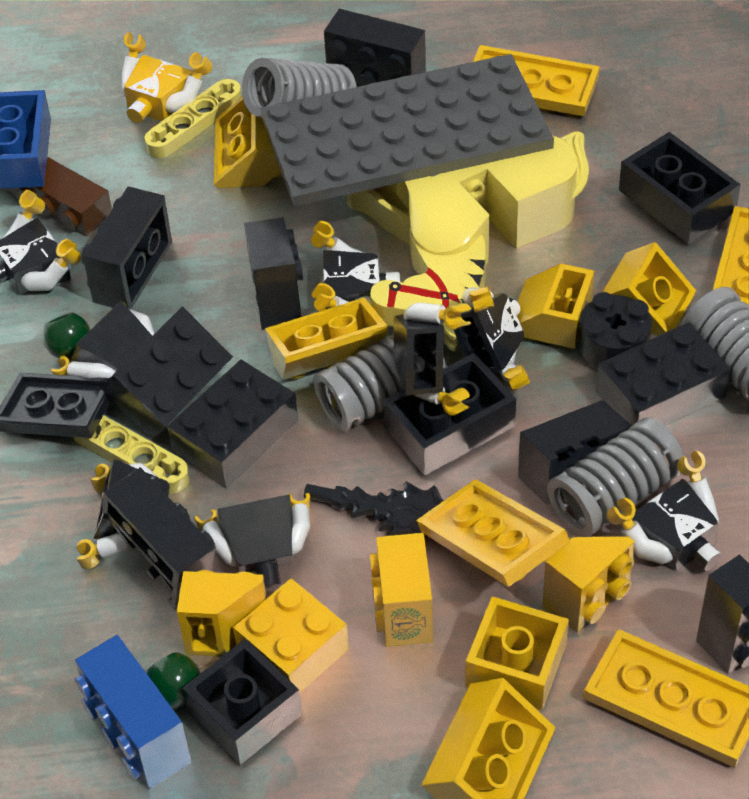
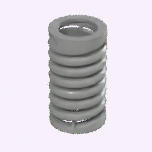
M262 57L255 59L246 69L242 81V97L249 112L261 117L260 108L355 88L356 81L351 71L344 65Z
M717 288L701 297L687 313L684 324L689 322L731 369L729 381L749 401V305L741 301L740 296L732 288Z
M394 334L389 339L385 338L379 341L378 344H373L367 347L366 350L359 351L355 356H350L344 359L343 362H338L332 365V367L314 374L313 384L319 403L329 420L338 430L345 432L352 427V424L359 425L363 423L364 419L374 417L375 412L382 413L383 400L404 390L394 365ZM443 357V369H444V368H446V364H445V360H444V357ZM331 396H333L335 404L342 414V418L335 412L330 400Z
M646 417L632 425L627 431L621 432L616 438L609 440L606 445L600 446L595 452L576 462L573 467L565 469L562 473L550 479L547 485L548 497L558 517L573 533L580 537H590L599 531L604 524L610 523L606 517L608 509L615 506L620 514H622L621 509L617 506L618 500L628 498L636 505L637 502L643 501L648 494L656 492L659 486H665L669 481L681 475L677 469V462L684 455L678 441L670 430L658 420ZM663 455L666 456V458H667V460H668V463H669V466H668V464H667V462H666V460H665V458H664ZM560 492L562 494L563 500L565 501L563 503L560 497ZM566 507L569 508V510L572 512V514H573L578 520H575V519L569 514V512L566 510Z

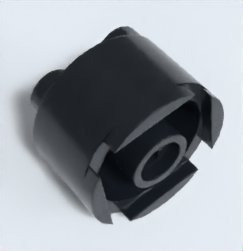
M607 292L594 295L593 300L584 307L581 313L578 340L580 357L581 355L583 356L591 370L598 373L599 363L650 340L652 319L648 312L649 307L647 303L627 296L611 295Z

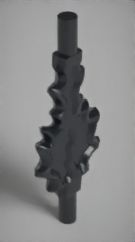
M407 481L403 483V491L393 488L388 489V496L382 492H379L378 495H370L359 486H356L351 491L342 486H336L335 489L306 484L304 489V498L305 493H309L311 500L330 503L334 509L341 511L351 509L352 513L350 516L353 519L373 516L374 521L385 520L380 525L378 531H392L390 536L422 533L416 520L443 502L435 485L428 490H422Z

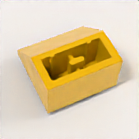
M560 263L526 279L517 301L521 309L517 318L524 331V337L575 349L579 338L581 313L584 307L592 301L595 271Z
M572 537L568 544L545 561L542 605L553 614L569 619L568 626L577 633L588 623H596L603 615L606 606L614 599H622L631 587L630 576L634 565L635 541L630 537Z
M209 570L197 572L183 571L177 616L186 655L222 657L236 646L233 627L267 599L263 575L250 572L234 574L214 573Z

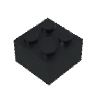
M246 638L183 687L188 713L240 765L302 715L299 689Z

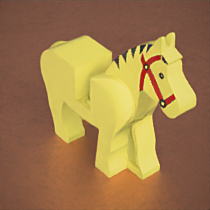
M575 131L561 138L553 136V149L441 173L435 177L428 176L347 194L346 204L352 210L369 215L381 228L398 237L410 247L412 267L419 274L407 278L404 282L383 280L372 286L370 292L371 306L387 326L394 327V316L403 315L405 310L412 304L444 305L447 308L465 303L462 295L466 289L470 287L484 288L485 265L489 262V220L516 249L565 228L571 222L574 215L575 197L583 191L589 177V165L585 153V135L582 132ZM443 323L444 343L450 350L456 351L457 337L455 332Z

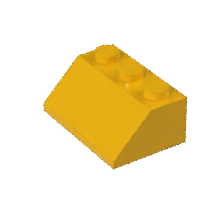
M242 96L215 119L213 185L217 188L265 186L274 177L277 178L282 174L262 118L249 112Z
M364 297L265 328L273 365L284 380L302 377L306 372L321 367L330 368L332 365L350 356H355L359 351L366 350L367 347L378 344L379 341L385 339L388 328L387 324Z
M504 678L470 683L421 786L436 799H524L556 727Z

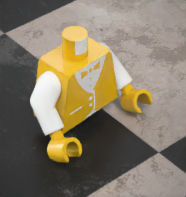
M127 32L123 41L129 48V55L124 58L121 83L122 94L126 97L128 108L126 114L128 118L138 124L146 117L163 121L184 105L193 102L203 82L200 79L201 76L207 75L212 70L211 61L206 56L202 61V56L198 52L192 53L189 58V65L194 69L193 71L144 54L139 59L137 58L138 54L146 48L145 39L139 34L137 43L132 45L133 35Z

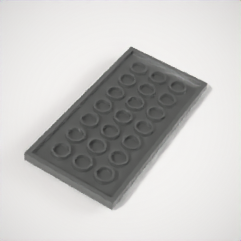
M512 54L260 108L262 121L293 206L553 149L554 138Z

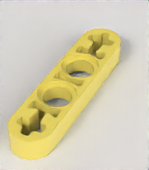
M232 79L220 80L198 95L193 102L184 105L150 129L144 137L147 153L154 158H165L213 125L215 119L242 96L240 84ZM201 108H212L210 112H198ZM179 124L190 125L188 128L185 129L175 128Z
M104 415L92 438L74 437L78 444L110 462L117 460L125 464H134V459L138 455H152L153 459L144 465L159 478L166 480L170 484L169 494L181 492L189 484L188 467L183 459ZM114 438L125 440L124 444L118 448L106 446L107 442ZM165 472L170 475L168 478H166Z

